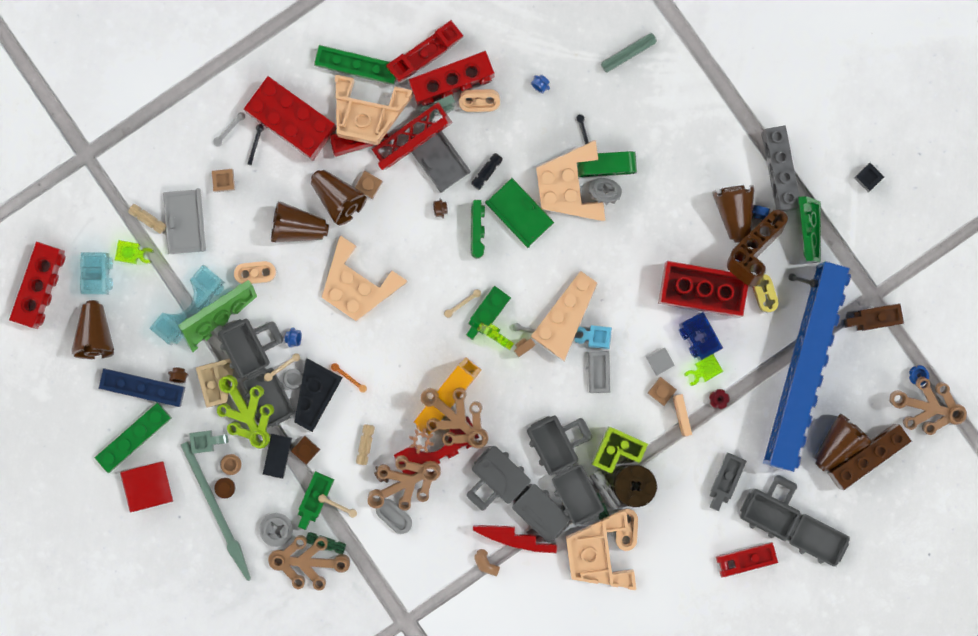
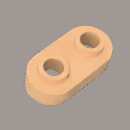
M492 89L465 90L459 96V106L466 112L494 111L500 105V96L497 91Z
M267 261L243 263L234 270V277L241 284L247 280L251 284L271 282L276 276L275 266ZM264 269H269L270 273L268 276L263 275ZM244 271L249 272V276L247 278L242 277V273Z
M625 508L626 514L631 517V520L628 522V530L616 531L615 540L621 550L630 551L637 544L638 516L633 510ZM624 536L630 538V541L626 544L622 542Z

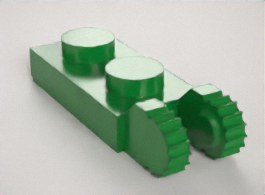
M473 200L471 203V255L474 259L483 257L485 245L481 242V238H484L485 227L481 226V217H485V205H481V200Z

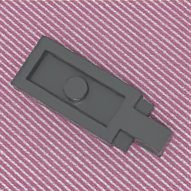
M728 452L726 453L710 490L709 496L713 497L710 505L711 509L719 511L722 503H728L729 499L732 498L746 465V460Z

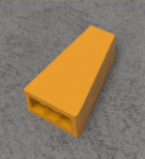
M465 357L437 391L438 398L452 408L456 403L453 398L454 391L457 388H464L466 390L482 369ZM458 391L456 395L460 398L463 393ZM434 405L425 406L413 423L416 424L417 429L421 432L426 428V433L430 435L432 432L426 427L428 420L436 418L442 421L445 415ZM430 422L432 428L437 427L435 422Z

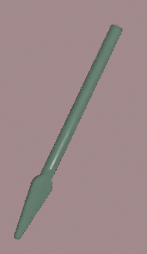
M185 442L181 444V448L227 542V550L246 580L249 581L251 577L241 546L234 539L195 455L192 454L189 443Z

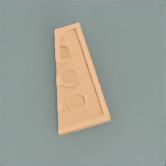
M580 271L531 335V338L565 362L585 311L597 287V282Z

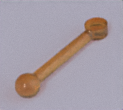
M337 363L331 365L333 371L339 372L356 385L360 392L364 393L367 391L366 385L358 383L340 369Z

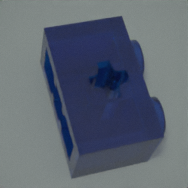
M704 312L679 324L681 327L678 329L683 340H688L691 346L688 349L694 359L703 360L723 349ZM696 332L704 335L702 343L700 340H695Z

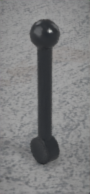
M579 114L576 121L580 123L585 144H588L589 141L583 123L585 118Z
M262 124L256 126L257 133L247 164L250 166L253 162L260 134L264 130Z
M794 273L788 276L790 281L796 280L807 283L813 288L818 286L817 279L808 280L800 278Z

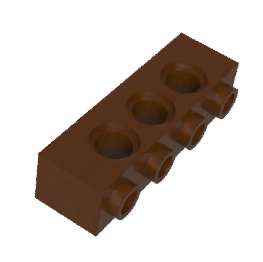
M900 424L891 425L873 438L870 445L833 470L827 471L838 489H847L912 442Z

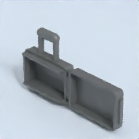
M239 319L223 327L218 332V337L222 343L220 349L226 351L231 361L230 368L236 370L239 378L247 376L248 379L243 381V386L247 392L245 398L250 399V389L256 385L264 389V395L259 398L255 417L261 418L260 408L265 404H271L274 407V413L269 417L267 427H274L290 419L295 410L277 375H274L269 382L264 380L266 373L274 371L273 368H265L270 364L265 351L282 344L284 341L276 323L271 321L253 330L248 319ZM269 329L275 341L262 347L256 335ZM255 389V394L259 395V391ZM265 407V412L269 414V409Z
M554 415L532 424L527 429L531 439L529 445L530 447H535L540 457L539 465L545 467L548 475H557L552 478V483L556 489L554 495L560 497L565 507L564 514L566 516L569 515L574 525H583L600 516L599 514L604 511V508L582 465H573L578 462V457L573 448L592 439V434L584 419L578 418L576 421L562 427L557 416ZM578 425L583 438L571 444L565 431Z
M496 446L488 448L474 462L475 465L472 470L481 479L467 492L468 499L482 511L486 510L497 496L507 504L514 500L515 503L512 509L546 542L549 543L553 539L556 540L569 526L568 523L571 521L569 515L566 516L564 514V506L561 504L557 505L549 497V492L547 490L542 491L536 484H532L529 487L530 478L524 473L522 466L517 467L508 458V452H502ZM484 483L494 491L485 502L475 494Z
M776 475L767 494L758 489H753L751 493H748L740 509L739 517L750 523V528L758 527L767 532L769 538L777 537L783 541H787L790 536L789 544L798 548L800 554H805L806 552L818 558V563L820 564L826 562L836 567L841 562L849 546L850 537L809 515L802 514L801 518H799L800 511L788 505L797 489L796 483L781 475ZM777 484L790 489L784 503L772 497Z

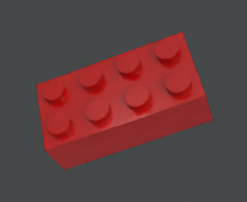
M269 76L266 77L244 107L248 115L312 161H314L330 139L329 136L333 135L337 129L335 123Z
M667 261L664 264L658 304L740 318L744 315L748 285L729 271Z

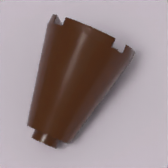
M318 170L311 176L313 189L337 225L341 226L353 219L351 215L355 211L359 213L364 207L367 200L364 193L330 172Z
M744 185L721 188V193L718 194L716 190L712 191L729 239L734 240V243H740L751 232L754 185H749L750 189H745Z
M278 201L273 218L271 242L323 240V236L327 237L329 224H326V220Z
M89 300L86 301V304L82 305L71 349V354H74L76 358L95 359V356L102 355L103 359L114 355V347L104 307L102 304H99V301Z
M841 413L837 416L814 457L817 460L815 464L822 471L826 469L828 471L833 470L872 443L870 438L856 424L848 422L850 419Z

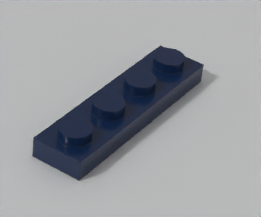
M103 368L98 389L181 407L186 387Z

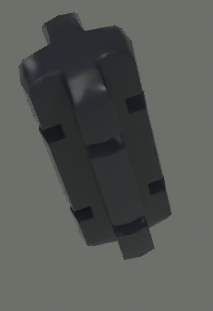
M494 153L490 161H487L478 173V177L473 179L471 183L473 187L478 190L483 187L484 181L490 178L496 170V166H499L503 161L499 154Z

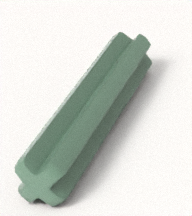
M649 33L601 63L603 70L609 72L656 44V37L653 33Z

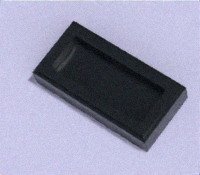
M271 434L263 475L284 479L292 443L291 437Z

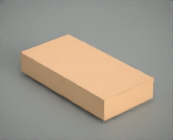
M683 394L674 395L672 398L681 435H692Z

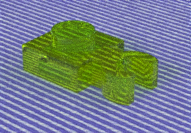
M118 240L115 261L137 265V260L140 259L143 263L151 264V260L145 259V254L147 252L154 253V250L151 248L140 250L139 243Z
M480 323L477 328L478 331L508 350L514 344L499 333L501 329L491 323L489 326Z
M711 354L694 364L697 370H688L684 373V376L694 375V381L689 383L690 386H694L699 382V378L702 377L704 382L724 371L714 354Z

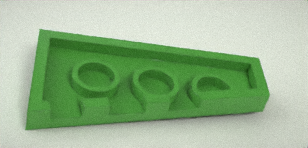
M249 280L239 284L235 289L219 297L218 300L202 308L198 313L185 319L178 325L192 352L198 349L197 344L203 339L207 341L213 336L211 332L219 325L223 327L228 323L230 315L233 313L238 314L257 297L254 287Z

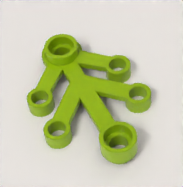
M226 375L220 379L219 388L224 393H230L239 411L233 410L230 405L223 403L217 407V414L221 417L226 416L244 422L250 429L241 428L240 423L234 421L227 426V432L230 435H239L249 439L251 445L255 448L262 449L266 447L270 442V435L266 429L269 417L274 413V407L271 404H265L260 408L261 418L259 425H257L255 414L259 398L264 395V389L259 385L250 389L251 397L247 407L237 389V379L232 375ZM228 380L232 382V386L228 384ZM255 389L259 391V395L255 394ZM222 407L226 409V413L222 412ZM265 407L269 409V414L265 412ZM232 425L236 427V431L232 430ZM258 435L262 436L263 441L258 438Z

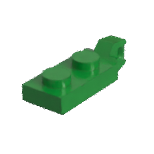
M494 286L470 318L471 320L468 324L472 327L466 336L473 340L478 332L484 334L511 297Z
M315 471L298 509V515L302 517L298 525L299 528L307 530L310 521L315 522L319 517L324 503L319 502L318 498L320 495H325L327 498L335 479Z

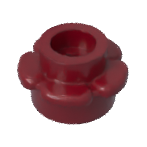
M717 389L715 392H711L709 396L710 405L715 409L726 408L727 403L730 401L729 395L723 389Z

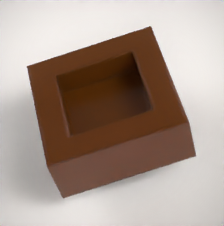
M305 435L291 452L307 465L321 449Z

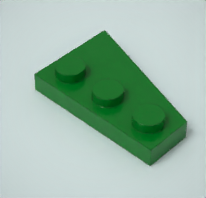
M807 196L798 197L804 241V257L807 262L821 263V201Z

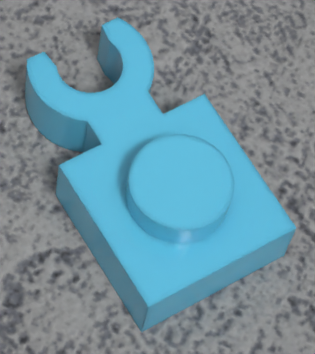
M591 325L590 331H586L583 327L578 328L577 332H582L583 337L575 338L574 341L576 343L583 344L589 341V347L610 349L611 327Z

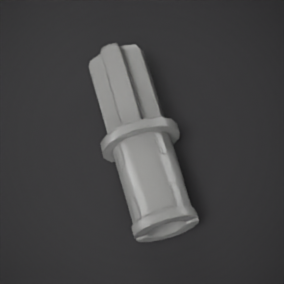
M600 469L592 474L590 478L600 491L599 495L602 494L609 507L614 510L621 506L622 502L613 490V484H609L602 470Z

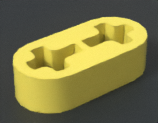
M764 274L762 280L767 281V284L764 286L766 292H763L761 286L753 287L760 310L769 313L776 310L779 303L771 278ZM765 294H767L769 300H773L774 304L771 305V309L763 305L766 302Z

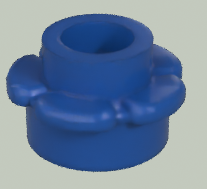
M534 76V80L531 82L534 89L542 94L550 89L548 85L550 82L545 76Z
M754 205L753 217L763 220L768 216L770 208Z
M292 327L290 331L285 333V343L290 348L298 347L301 344L302 333L300 330H295Z
M922 365L912 367L909 371V380L913 384H916V380L920 377L929 379V372ZM922 381L920 386L924 385L926 381Z

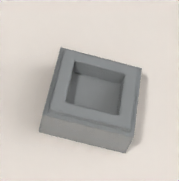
M665 347L646 357L656 376L675 366Z

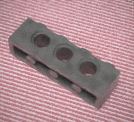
M786 125L764 129L761 135L776 210L784 212L797 210L800 208L798 198L800 196Z

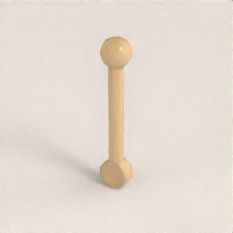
M478 289L474 290L471 296L451 310H446L444 315L447 318L452 317L453 313L475 297H480L481 291Z
M297 353L293 354L292 358L271 373H266L264 380L267 382L271 381L278 372L294 361H299L300 355Z
M320 495L318 498L319 502H326L348 513L351 518L357 516L355 509H348L327 499L325 495Z

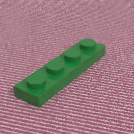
M322 45L318 47L314 62L316 67L390 85H395L396 78L386 67L390 63L388 61Z
M156 403L94 458L107 473L112 472L168 423L172 417L160 403Z

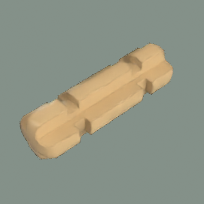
M136 204L129 208V214L135 218L137 217L138 220L153 228L159 234L165 231L166 224L160 220L158 221L157 218L142 210Z
M365 424L363 426V436H361L358 449L359 455H357L356 459L357 464L367 465L369 457L367 455L370 453L373 439L371 436L374 434L375 429L373 425Z

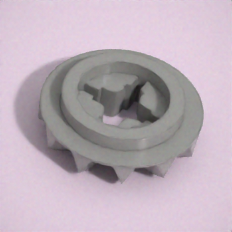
M598 178L590 183L588 193L591 194L592 199H597L598 203L604 202L608 205L609 202L615 204L617 200H620L622 190L615 181L608 178Z
M280 513L270 514L260 524V536L270 546H282L292 537L293 526L291 520L286 515ZM272 522L276 526L284 525V527H282V529L280 530V535H278L277 533H272L271 535H269L271 530L274 529L272 526Z

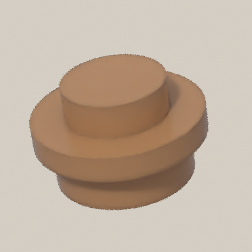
M229 454L223 457L220 466L225 474L234 475L240 471L242 462L237 455Z

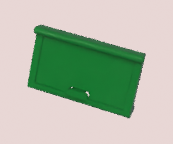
M513 178L489 200L485 201V204L527 248L555 223Z

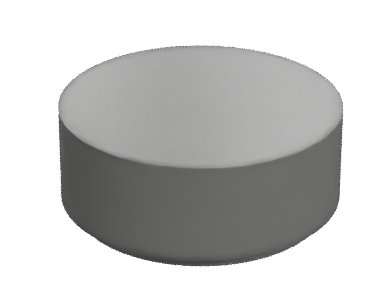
M298 369L286 371L283 376L285 386L289 389H299L303 373Z

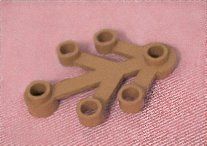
M925 377L918 378L916 386L923 391L928 402L910 398L900 390L893 391L890 394L889 401L896 408H903L907 405L925 410L914 417L907 416L904 418L903 425L909 430L915 429L918 424L936 414L944 415L933 423L927 421L923 424V431L928 435H933L938 429L949 423L954 425L963 423L967 417L966 409L962 405L955 403L949 392L950 387L944 382H939L935 387V391L943 396L947 407L939 405L930 387V381ZM925 380L926 385L921 387L920 383ZM945 386V390L940 392V388ZM900 395V400L895 401V396ZM954 411H958L956 417H953ZM913 420V424L908 426V421ZM929 425H932L931 431H927Z
M427 388L422 392L420 399L425 406L434 405L450 419L442 421L436 418L429 419L426 427L430 432L440 429H461L466 433L455 435L453 432H446L442 437L445 445L469 443L474 448H483L487 444L489 436L486 430L481 427L480 413L483 407L480 402H472L469 407V412L472 414L473 427L466 422L464 399L467 393L464 388H457L453 393V398L456 401V412L438 398L439 395L435 389ZM456 392H462L463 397H457ZM427 393H432L434 398L429 399ZM477 405L479 407V411H474L472 409V406ZM430 422H435L437 427L432 428ZM475 435H481L482 440H476ZM451 436L453 440L449 442L445 437Z
M398 456L395 462L396 468L417 472L413 475L392 471L389 466L380 465L377 470L379 478H388L399 482L381 491L378 489L370 491L367 500L369 506L380 508L384 504V498L405 489L403 497L399 499V508L404 511L409 510L415 484L423 480L422 487L417 490V499L421 502L427 501L429 499L431 482L438 479L441 475L440 465L434 461L419 464L408 461L405 456ZM403 461L405 464L401 465L398 462ZM385 470L387 473L383 474L380 471ZM420 493H425L426 496H421V495H419V494H420Z
M298 535L294 542L284 551H273L268 558L270 567L277 571L282 570L292 580V586L295 589L304 587L305 578L302 575H298L291 566H298L312 580L314 589L318 591L325 588L326 580L324 577L319 576L312 567L334 568L337 572L343 573L350 566V558L345 554H339L335 559L311 558L318 551L326 549L328 540L323 536L318 537L315 543L299 557H292L291 555L297 549L305 548L307 539L303 535ZM297 540H303L304 544H297ZM323 541L325 545L319 546L317 542ZM280 558L282 563H276L275 559ZM343 562L345 566L341 568L338 566V563ZM295 580H301L302 584H296ZM316 581H322L323 585L318 586Z

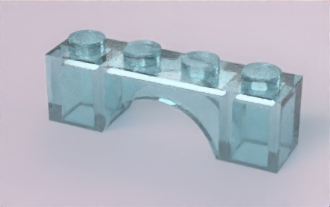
M202 265L190 279L194 290L191 305L179 314L162 313L149 328L169 345L178 344L183 338L178 325L185 319L198 313L202 308L211 304L209 301L214 295L218 296L224 289L223 284L225 281L205 265Z

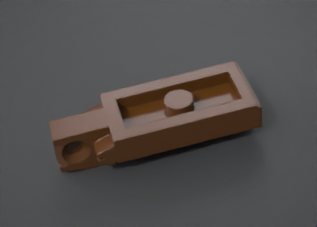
M901 303L854 312V318L843 320L845 328L856 326L857 331L904 324Z

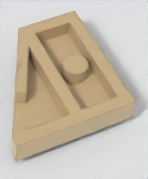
M230 359L196 367L206 408L227 403L229 393H224L220 390L219 381L226 375H233L234 369L230 368Z

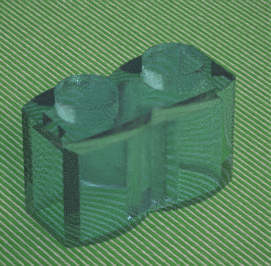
M81 252L80 293L84 295H109V290L113 288V280L109 278V270L113 269V258L106 252Z

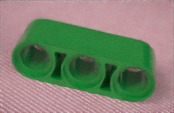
M636 152L598 153V160L577 162L578 177L637 173Z

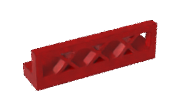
M437 102L372 149L380 161L377 164L381 170H387L453 123L441 104ZM438 109L442 118L435 123L430 122L431 113ZM416 123H425L424 131L420 134H413ZM399 135H409L407 143L403 146L397 145ZM384 146L392 147V153L384 158L379 150Z

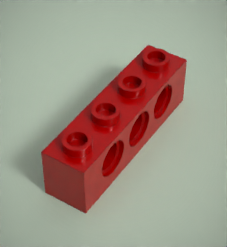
M483 51L408 80L417 105L424 107L433 104L434 100L438 98H445L451 94L453 96V93L461 90L462 93L465 90H471L473 85L479 83L480 85H486L492 82V78H495V73L487 52ZM469 69H475L477 75L470 78L466 75V72ZM450 76H455L458 78V82L450 85L447 83V79ZM436 83L439 88L435 92H430L427 89L428 85Z
M36 241L9 318L10 321L35 329L42 326L45 320V308L49 306L52 300V288L57 285L59 279L57 273L59 268L64 265L66 259L64 250ZM48 261L50 263V268L48 271L44 272L42 269V265L44 262ZM38 281L43 283V288L40 291H37L35 288ZM34 300L36 308L30 311L29 303Z

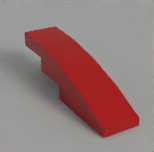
M473 525V531L493 541L533 552L557 554L556 543H536V535L515 534V526Z

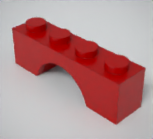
M466 416V422L473 427L470 418ZM450 429V432H453L455 435L466 434L461 429ZM478 434L475 435V439L477 440L478 438H480ZM449 436L448 441L451 442L453 439ZM453 443L450 446L444 445L441 449L427 453L420 450L419 454L417 453L418 448L414 446L394 454V457L396 459L398 456H405L408 461L419 464L427 461H434L440 464L439 459L445 456L450 459L459 454L458 449L463 446L466 449L472 446L469 443ZM403 461L398 462L401 465L405 464ZM408 469L402 470L403 473L409 475L417 473Z

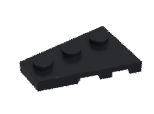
M307 357L294 423L313 432L343 377Z

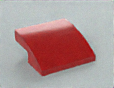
M163 461L120 472L130 513L173 502Z

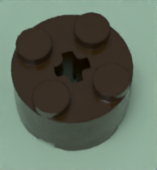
M633 464L624 466L617 472L613 487L621 502L635 508L645 506L653 500L657 492V481L649 469ZM632 481L640 483L638 485L639 489L637 491L635 489H630L632 487Z

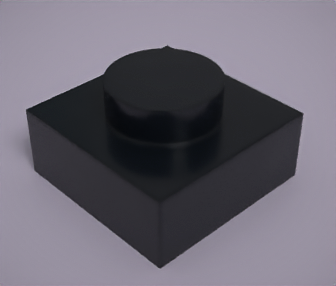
M868 163L854 177L867 192H870L884 178L871 163Z

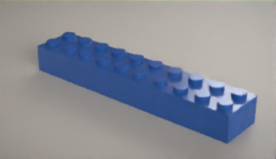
M826 261L818 264L813 279L818 280V286L816 288L811 287L763 464L792 472L800 466V449L804 448L807 436H804L806 427L809 428L812 422L811 409L816 406L818 395L815 394L817 387H821L823 382L821 372L823 367L827 366L829 360L827 350L833 344L835 337L832 334L834 326L837 327L840 314H838L840 306H843L846 297L843 294L844 288L849 285L851 274H849L850 268Z

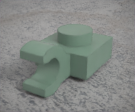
M451 94L430 106L422 107L420 112H425L439 102L445 112L448 113L456 106L455 100ZM438 109L431 113L430 122L433 121L436 113H440Z
M212 430L189 433L192 454L214 451V445L229 443L228 435L212 437Z

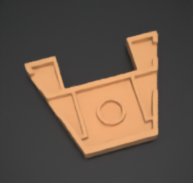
M336 75L335 93L338 137L378 145L413 97V91L394 87L389 106L350 98L355 83L354 78Z
M592 140L588 144L536 167L541 209L605 221L603 202L582 203L577 162L598 160L596 140Z
M340 236L322 298L355 321H358L396 290L404 286L407 280L391 271L381 287H377L345 265L357 246Z
M622 509L566 536L571 579L636 590L633 569L612 572L607 532L628 530L626 509Z

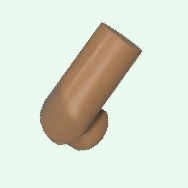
M479 549L474 557L479 570L497 577L500 567L489 563L487 558L488 552L484 549Z

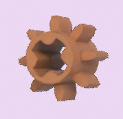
M426 428L423 429L422 433L415 429L416 436H409L414 442L410 445V448L416 446L418 454L420 449H424L428 453L427 446H434V443L429 442V438L433 437V434L427 436L425 434ZM417 436L427 437L428 440L425 441L426 446L416 445V441H418Z

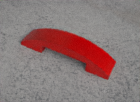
M450 20L437 29L432 36L406 54L398 56L388 63L386 67L396 80L401 82L436 60L461 40L464 35L453 21Z

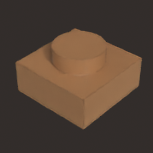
M233 169L212 171L214 192L235 190Z
M364 171L355 188L373 200L383 181Z
M523 338L515 344L517 349L514 352L519 358L536 344L531 338L528 341Z
M659 377L647 394L665 406L677 389Z

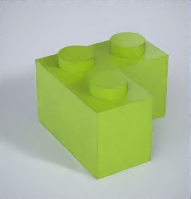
M608 426L591 464L612 474L620 455L640 463L648 443Z

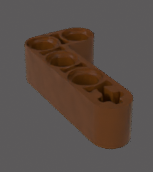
M773 210L731 251L727 261V269L746 285L756 287L761 283L766 267L757 257L782 234L788 221L787 214L784 211Z

